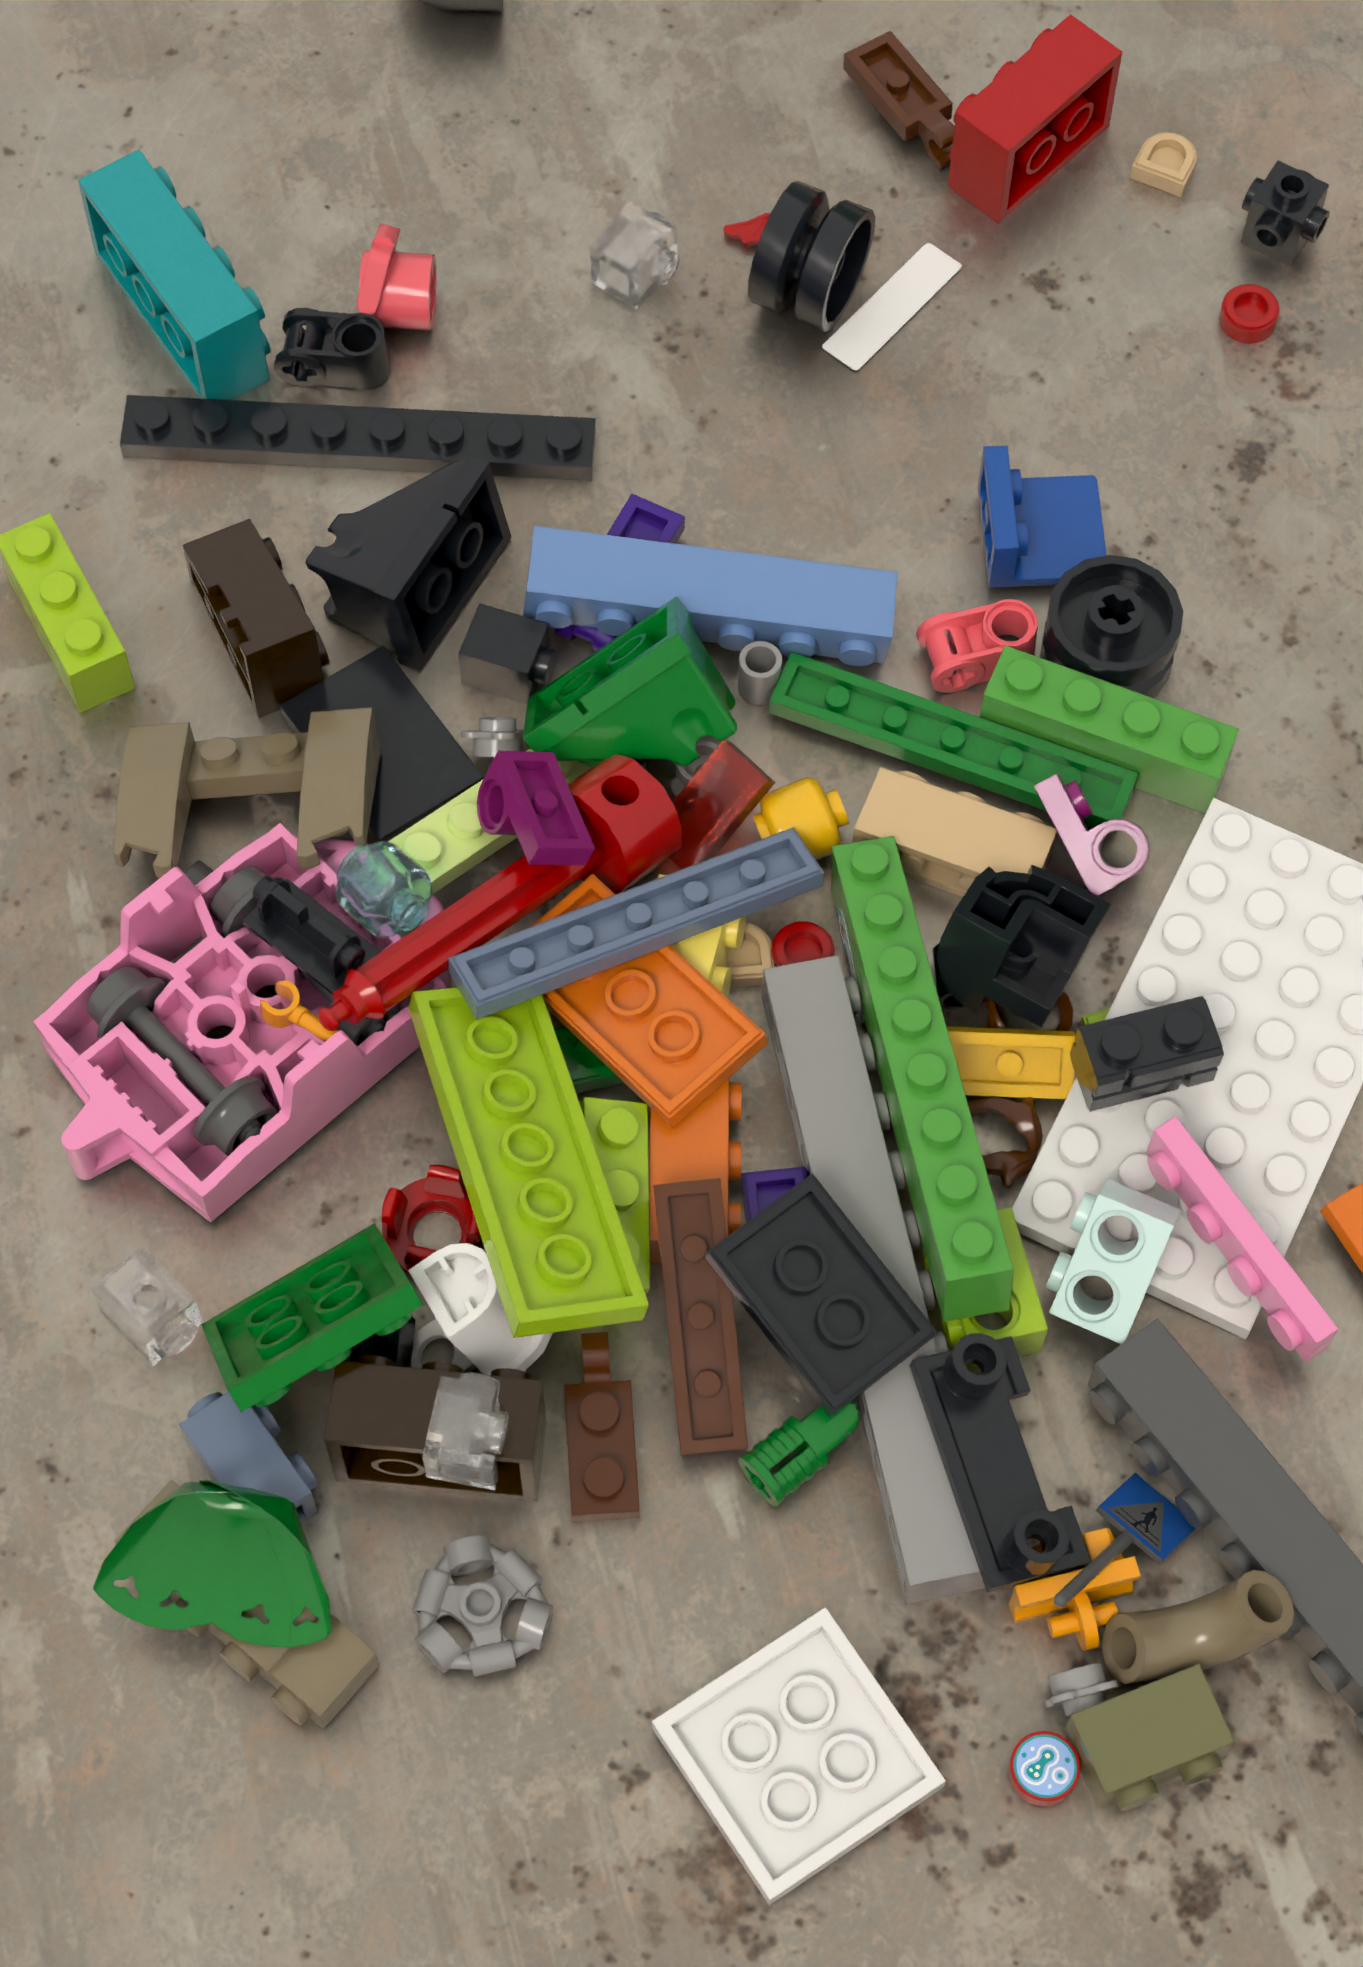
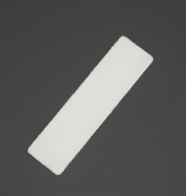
M926 243L822 345V348L852 370H859L962 268V265L931 243Z

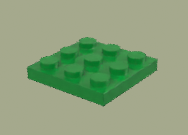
M374 1223L201 1325L225 1386L240 1412H243L253 1405L264 1407L276 1402L290 1390L292 1382L314 1369L325 1371L337 1366L351 1354L353 1346L374 1334L383 1336L400 1329L410 1320L411 1312L420 1308L423 1304Z

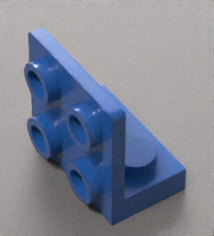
M1008 445L983 447L977 487L988 588L1056 585L1066 571L1082 561L1107 556L1098 483L1095 476L1021 478L1020 469H1010Z

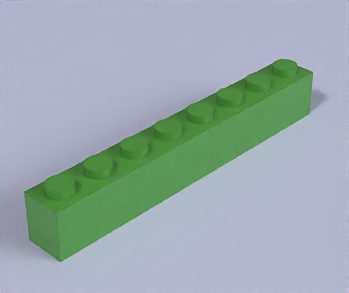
M890 836L832 846L831 893L837 916L838 908H840L844 917L863 1016L871 1039L878 1074L943 1322L1007 1311L1010 1308L1014 1269L895 838Z

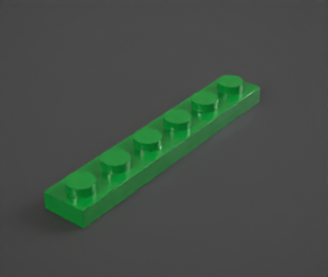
M794 652L790 653L769 700L768 713L1045 811L1047 810L1034 785L1055 774L1061 775L1065 785L1076 780L1093 811L1092 814L1083 819L1086 825L1093 828L1114 819L1122 820L1139 774L1138 772ZM1117 831L1111 832L1110 834L1116 835Z

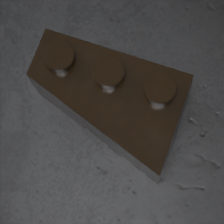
M247 519L182 545L190 579L258 718L281 710V704L324 680L322 667L330 665L326 648L319 633L315 631V627L305 612L296 587L293 583L288 584L281 572L283 571L282 563L270 537L262 539L252 521Z

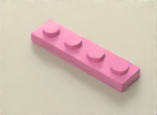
M1175 1116L1156 1128L1146 1152L1149 1156L1147 1163L1152 1175L1165 1190L1171 1191L1174 1189L1188 1207L1187 1217L1196 1234L1208 1244L1214 1242L1228 1260L1227 1270L1236 1287L1247 1297L1254 1295L1269 1314L1267 1318L1269 1328L1277 1341L1288 1351L1295 1349L1305 1363L1327 1350L1338 1331L1337 1326L1185 1127Z

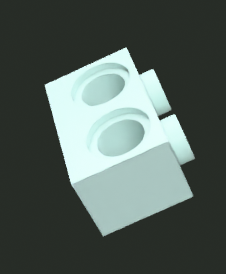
M1108 1178L1104 1182L1098 1196L1085 1192L1070 1229L1081 1233L1074 1254L1071 1256L1062 1251L1060 1252L1045 1287L1057 1293L1049 1313L1119 1344L1124 1343L1181 1209ZM1112 1216L1128 1218L1135 1224L1138 1230V1238L1129 1242L1114 1239L1106 1230L1105 1220ZM1086 1276H1099L1105 1279L1113 1290V1297L1107 1300H1094L1088 1297L1081 1288L1080 1279Z

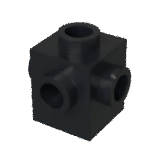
M1278 160L1265 180L1259 177L1255 178L1245 195L1242 209L1247 211L1248 215L1241 243L1292 267L1308 241L1312 243L1317 241L1328 221L1330 211L1324 209L1323 205L1329 184L1315 178L1304 170H1298Z

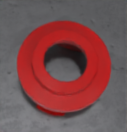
M432 1164L429 1166L426 1178L414 1181L401 1190L390 1188L385 1196L381 1214L382 1236L402 1270L410 1276L409 1269L437 1251L416 1246L413 1239L417 1223L426 1215L445 1213L452 1216L461 1228V1239L458 1244L468 1243L485 1250L461 1172L456 1168Z

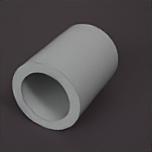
M755 641L746 645L740 653L738 691L742 699L751 705L764 706L769 704L771 695L780 678L782 655L775 645L765 641Z

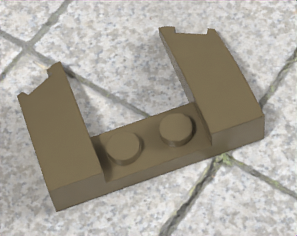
M372 707L311 712L308 732L305 733L279 732L267 736L217 737L211 740L195 741L189 722L129 727L122 758L117 795L113 849L116 865L124 867L129 862L132 848L157 855L153 863L156 877L161 878L173 867L178 866L192 800L301 791L296 856L300 869H310L320 865L316 843L324 839L342 836L349 831L358 850L366 847L381 751L380 738Z

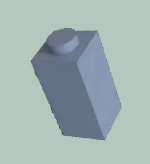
M215 1392L198 1401L187 1414L188 1419L179 1425L188 1447L212 1481L252 1488L285 1497L294 1503L301 1524L318 1513L311 1490L317 1487L319 1483L308 1464L297 1451L287 1457L273 1437L281 1433V1429L266 1406L257 1407L253 1405L240 1412L229 1392L224 1395L220 1392Z

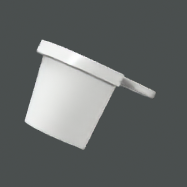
M468 1243L450 1244L435 1251L408 1270L436 1317L414 1333L411 1368L422 1369L421 1356L424 1348L431 1341L438 1338H446L453 1343L455 1350L451 1364L461 1367L463 1373H470L476 1368L484 1375H490L492 1370L500 1368L526 1371L544 1353L553 1333L513 1338L484 1249Z

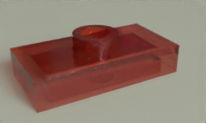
M723 740L672 802L682 827V845L671 860L681 870L714 858L776 783L732 742Z

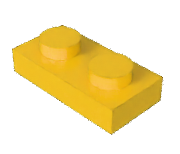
M947 1026L965 1095L1044 1099L1067 1098L1074 1083V1068L1070 1057L1072 1044L1075 1042L1074 1031Z

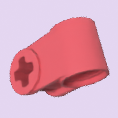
M1004 599L993 604L960 612L941 613L924 621L917 628L916 636L919 645L928 650L934 669L930 675L934 689L942 693H952L967 689L976 684L988 682L1005 645L1035 656L1038 623L1033 609L1026 603L1015 599ZM1013 635L1018 637L1019 640L1008 642L998 637Z

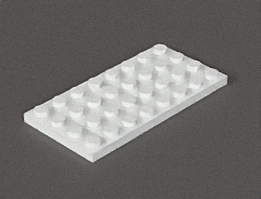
M1213 798L1105 1020L1203 996L1209 1007L1224 1052L1220 1066H1217L1218 1070L1213 1081L1190 1087L1180 1084L1178 1090L1090 1112L1076 1077L1012 1210L1020 1234L1058 1252L1062 1251L1073 1256L1081 1237V1233L1070 1229L1085 1192L1098 1196L1107 1178L1181 1209L1146 1293L1246 1340L1262 1305L1254 1295L1247 1297L1236 1287L1227 1270L1228 1260L1214 1242L1208 1244L1196 1234L1187 1217L1188 1207L1174 1189L1167 1191L1156 1181L1148 1167L1147 1158L1149 1156L1146 1152L1154 1130L1176 1116L1282 1256H1285L1363 1084V864ZM1112 1216L1105 1220L1106 1230L1114 1239L1129 1242L1138 1238V1230L1135 1224L1128 1218Z

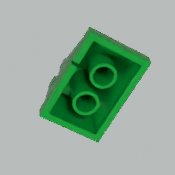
M676 596L527 698L523 739L533 752H554L557 761H578L584 765L594 767L606 758L621 755L632 758L635 761H638V759L670 760L683 767L688 766L701 757L696 749V743L700 737L710 735L722 743L736 733L737 723L730 713V710L735 707V698L691 625L690 613Z

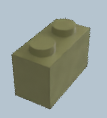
M1200 1664L1071 1714L1063 1731L1066 1739L1074 1746L1078 1753L1081 1773L1097 1809L1117 1802L1120 1811L1130 1810L1151 1801L1159 1795L1157 1785L1181 1776L1185 1785H1191L1217 1774L1224 1768L1220 1760L1227 1756L1235 1744V1740Z

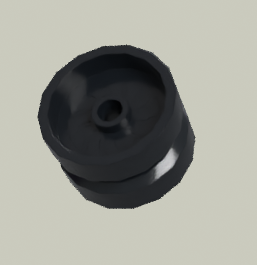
M800 181L792 182L778 199L760 236L748 279V297L751 303L776 313L786 310L794 303L795 315L799 322L824 332L831 330L851 301L868 259L875 230L876 217L873 210L849 200L839 201L830 209L825 191Z
M1107 555L1082 561L1066 571L1051 591L1040 658L1151 698L1157 697L1169 679L1174 653L1181 634L1183 608L1175 587L1159 570L1135 558Z

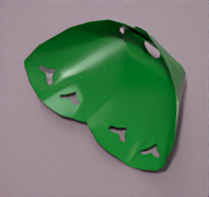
M199 1480V1482L182 1484L134 1521L104 1559L93 1586L96 1594L115 1611L133 1621L160 1629L183 1630L213 1623L239 1641L254 1645L285 1648L310 1645L326 1639L331 1632L330 1600L294 1503L285 1497L260 1490L211 1480ZM133 1576L134 1585L139 1596L135 1598L130 1595L126 1587H116L114 1581L124 1580ZM175 1590L183 1600L188 1602V1606L185 1608L179 1607L175 1603L161 1607V1602L167 1600ZM258 1605H262L269 1623L264 1624L258 1617L245 1618L242 1616V1612L250 1611ZM305 1607H308L309 1611L319 1618V1621L316 1623L305 1620L301 1625L294 1626L293 1624L294 1620L302 1614Z

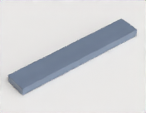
M793 827L448 958V972L475 1018L480 1019L822 887L824 872Z

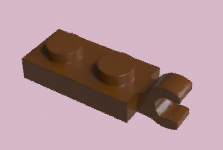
M888 31L844 53V71L904 142L919 135L929 158L936 167L942 169L950 165L949 153L953 144L955 125L949 121L952 119L953 103L891 31Z
M608 1332L581 1334L584 1383L564 1384L572 1523L640 1518L631 1380L611 1381Z

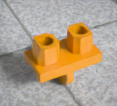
M1109 1528L1082 1534L1091 1561L1115 1540ZM1042 1544L1031 1546L1034 1551L1042 1553ZM1121 1553L1064 1607L1055 1605L1054 1596L1084 1568L1014 1586L1008 1604L1014 1624L1069 1610V1613L1047 1618L1051 1637L1055 1638L1075 1633L1083 1651L1098 1648V1627L1106 1625L1113 1615L1118 1614V1610L1114 1601L1093 1607L1091 1604L1133 1594V1581L1141 1577L1135 1556L1124 1559Z

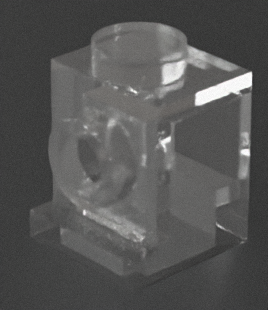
M463 1373L459 1379L441 1376L422 1455L427 1478L490 1490L496 1489L498 1480L496 1458L494 1455H489V1452L501 1454L509 1420V1412L499 1411L498 1396L501 1383L498 1380L479 1373Z

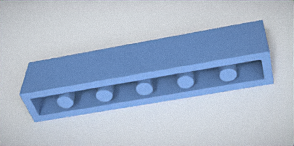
M534 526L523 616L549 623L550 628H565L570 625L594 627L602 633L619 636L677 596L690 613L691 625L701 641L718 643L721 647L732 651H742L746 645L752 642L765 641L775 645L780 653L786 657H789L790 653L794 652L805 657L816 655L839 658L841 662L851 666H867L872 663H884L893 638L898 572Z

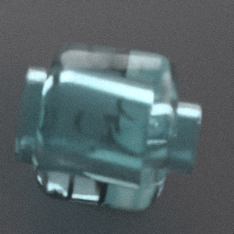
M386 841L364 844L354 848L343 858L336 874L337 901L368 932L374 936L387 938L399 935L404 931H411L422 923L429 910V901L432 894L431 877L420 864L399 846Z

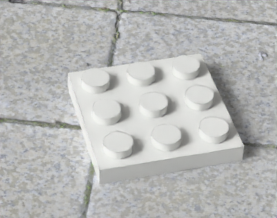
M826 1607L652 1721L653 1731L769 1905L944 1788L946 1783L944 1777Z

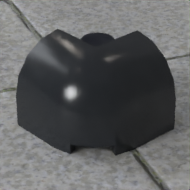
M1031 865L1028 873L1010 871L996 873L992 868L988 867L975 878L952 913L941 936L936 958L941 978L954 998L975 1014L985 998L1006 1008L1012 1014L1022 1017L1042 1028L1076 972L1111 904L1057 874Z

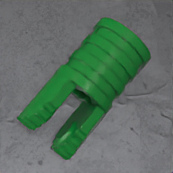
M850 1402L831 1418L827 1416L820 1405L801 1420L790 1416L782 1423L781 1427L775 1428L767 1435L766 1439L760 1440L753 1446L751 1451L745 1452L738 1458L741 1470L756 1491L769 1504L777 1507L785 1500L787 1495L793 1494L800 1488L802 1483H806L814 1477L817 1471L825 1468L829 1464L827 1454L846 1439V1434H852V1430L857 1428V1421L860 1420L858 1417L860 1411L856 1409L857 1404ZM795 1449L798 1453L772 1474L769 1472L772 1467Z

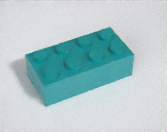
M140 149L78 179L96 255L200 399L232 400L269 381L266 355L271 353V348L260 327L259 321L265 318L262 304L251 287L246 286L242 289L234 279L235 272L225 251L219 245L212 248L206 241L204 227L191 206L181 207L176 200L175 188L166 171L161 166L154 169Z

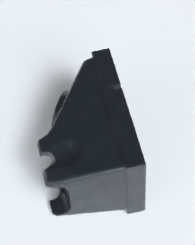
M468 455L464 462L455 461L360 511L337 515L328 528V532L336 536L335 542L328 547L315 546L306 559V566L318 574L328 587L331 596L324 604L323 609L326 615L375 643L383 645L386 649L397 655L400 664L420 672L512 537L490 464Z

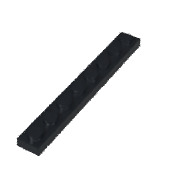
M127 395L120 448L122 456L126 458L433 473L455 461L464 462L468 455L488 462L493 476L592 481L596 418Z

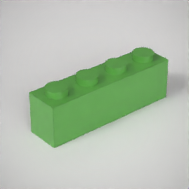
M1006 645L983 694L980 718L1138 772L1135 789L1206 814L1213 798L1216 797L1239 731L1236 727Z

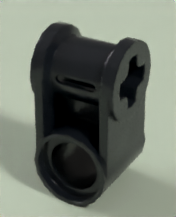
M295 308L284 315L282 329L286 334L283 351L276 355L274 362V371L282 380L302 387L318 385L353 388L362 391L379 387L388 379L391 372V361L384 327L380 320L373 315L366 313L325 312L310 308Z

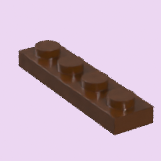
M716 1178L653 1185L681 1455L748 1449L733 1296L731 1290L704 1257L710 1249L726 1238L721 1180Z

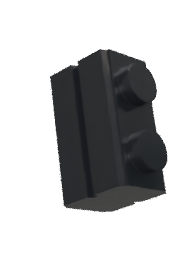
M1203 996L1079 1026L1075 1034V1042H1073L1070 1051L1071 1062L1086 1106L1090 1112L1178 1090L1180 1084L1190 1087L1213 1081L1218 1070L1217 1066H1220L1224 1056L1221 1040Z

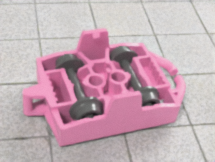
M279 823L268 833L231 856L198 884L194 885L186 874L176 866L123 907L121 910L120 945L118 948L78 979L48 1010L33 1021L44 1050L85 1105L61 1137L63 1147L76 1177L82 1180H90L118 1164L132 1159L211 1223L420 1047L408 1009L412 994L386 1011L382 1019L365 1018L355 1025L348 1023L346 1020L339 1024L337 1032L325 1042L294 1023L283 1028L270 1026L261 1016L260 1000L268 1002L275 1009H285L291 1003L278 994L270 998L255 996L261 988L271 985L275 986V983L278 981L287 980L298 988L300 1004L309 1009L310 1013L318 1017V1012L322 1007L328 1008L334 1004L332 994L243 925L242 920L257 907L258 899L253 896V890L256 884L265 876H271L274 880L280 877L290 880L381 952L401 939L341 879L343 874L351 870L366 869L377 873L390 885H393L372 866L375 851L380 846L366 843V847L358 850L352 840L327 838L316 843L320 865L310 869H300L296 856L298 835L291 834ZM435 894L419 903L420 913L418 916L420 926L444 910L443 905ZM355 919L366 924L373 931L374 927L370 926L371 924L392 935L385 937L372 935ZM203 937V940L199 944H197L194 948H192L189 952L182 956L178 961H176L175 963L171 962L182 952H184L188 947H190L193 943H195L198 939ZM446 970L417 991L451 988L450 973ZM299 972L305 977L302 981ZM225 1025L234 1028L224 1038L211 1039L205 1036L216 1026Z

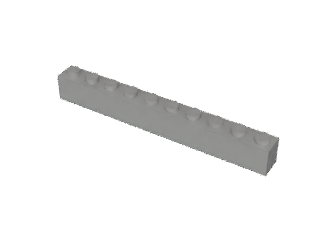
M839 955L763 969L762 1000L802 1167L805 1166L807 1177L812 1173L929 1321L927 1311L935 1309L933 1287L928 1271L917 1272L912 1250L920 1248L918 1227L913 1211H902L897 1190L904 1189L905 1187L903 1167L897 1150L887 1152L882 1131L890 1129L889 1112L884 1093L882 1091L872 1092L868 1072L875 1071V1058L869 1034L858 1035L854 1015L861 1013L860 996L854 976L844 978ZM943 1332L938 1333L927 1344L857 1397L905 1604L985 1589L909 1366L914 1359L947 1352L948 1347Z

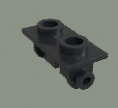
M265 876L256 884L253 896L258 899L257 907L242 920L243 925L332 995L334 991L343 986L348 970H356L381 953V951L294 883L281 877L274 880L271 876Z

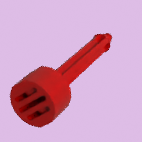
M614 755L604 759L568 783L595 847L586 865H529L524 855L356 970H348L343 986L333 992L334 1004L328 1008L322 1007L318 1012V1019L323 1028L328 1031H336L339 1028V1024L345 1020L355 1025L365 1018L382 1019L386 1011L410 996L412 992L417 991L448 970V958L486 944L579 879L585 881L590 875L594 874L616 895L625 891L677 854L682 845V827L676 808L662 784L637 761L621 755Z

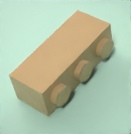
M880 767L855 824L852 843L894 836L905 877L963 897L975 878L988 867L992 868L996 873L1001 871L1028 873L1031 865L1047 870L1053 853L1057 829L1047 826L1034 815L1023 812L1013 814L988 805L983 799L972 793H954L928 784L924 778L908 771L894 772Z

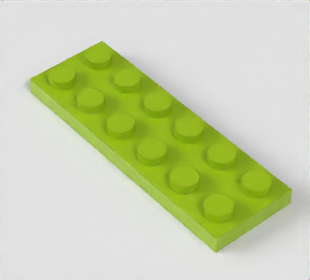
M458 987L412 992L408 1009L513 1338L643 1320L649 1303L543 996L534 997L483 1018L476 1019Z

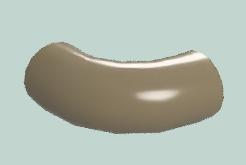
M1252 1570L1218 1590L1188 1602L1161 1609L1113 1615L1107 1622L1103 1632L1102 1651L1104 1662L1109 1673L1117 1681L1124 1684L1157 1681L1197 1664H1200L1202 1671L1245 1656L1286 1633L1293 1623V1603L1286 1588L1277 1578L1264 1571Z

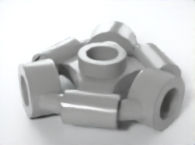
M473 1535L463 1537L445 1545V1554L435 1569L425 1570L412 1612L418 1615V1635L414 1640L425 1656L443 1673H446L449 1669L472 1670L474 1677L514 1668L516 1667L515 1659L533 1649L541 1650L549 1631L554 1606L548 1604L540 1588L544 1579L515 1549H511L506 1553L490 1544L487 1536ZM494 1565L493 1577L483 1582L458 1586L451 1578V1575L466 1576L479 1573ZM525 1599L527 1601L520 1617L516 1638L511 1640L503 1635L501 1631L503 1616L511 1601ZM444 1616H451L466 1628L472 1637L471 1646L467 1651L463 1652L453 1637L436 1622L438 1619Z

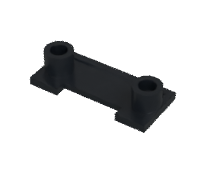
M973 1333L962 1337L951 1351L912 1360L909 1366L987 1593L1085 1568L1091 1562V1558L1072 1505L1055 1511H1048L1009 1401L1027 1396L1031 1391L1012 1336L995 1340L993 1337L982 1333ZM965 1364H976L981 1370V1375L969 1371ZM1029 1538L1037 1539L1042 1544V1553L1034 1551L1026 1540Z

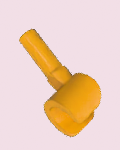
M283 980L275 983L276 993L291 1003L289 1007L275 1009L268 1002L260 1000L261 1016L272 1027L283 1028L294 1023L324 1042L337 1032V1030L328 1031L323 1028L318 1017L300 1004L298 988L292 982Z

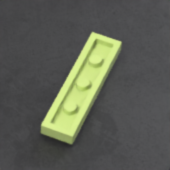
M558 761L567 784L591 769L589 765H584L578 761ZM481 780L377 848L372 866L407 898L410 899L413 895V898L421 903L516 839L517 835H490L484 832L477 815L478 791L483 781Z

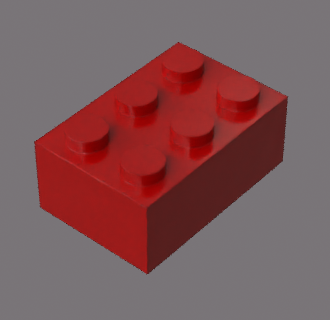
M1071 14L1053 30L1050 28L1043 30L1024 55L1016 62L1008 61L1005 63L987 87L977 95L974 93L968 95L956 109L953 117V122L955 123L953 145L949 153L951 162L948 187L999 224L1109 127L1122 51Z

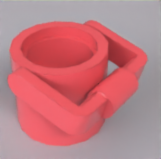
M380 223L372 241L371 249L365 250L361 259L359 296L357 300L359 313L373 315L380 320L384 328L431 331L435 319L437 295L435 254L395 252L400 229Z

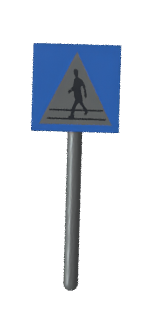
M1134 1473L1095 1510L1116 1527L1121 1534L1054 1596L1055 1605L1058 1607L1067 1605L1132 1542L1160 1565L1196 1529L1187 1522L1175 1505L1137 1473Z

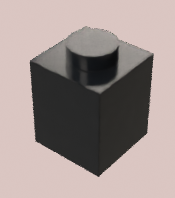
M479 603L458 653L461 684L527 704V698L535 694L539 683L543 685L549 683L555 668L557 651L550 648L549 623Z

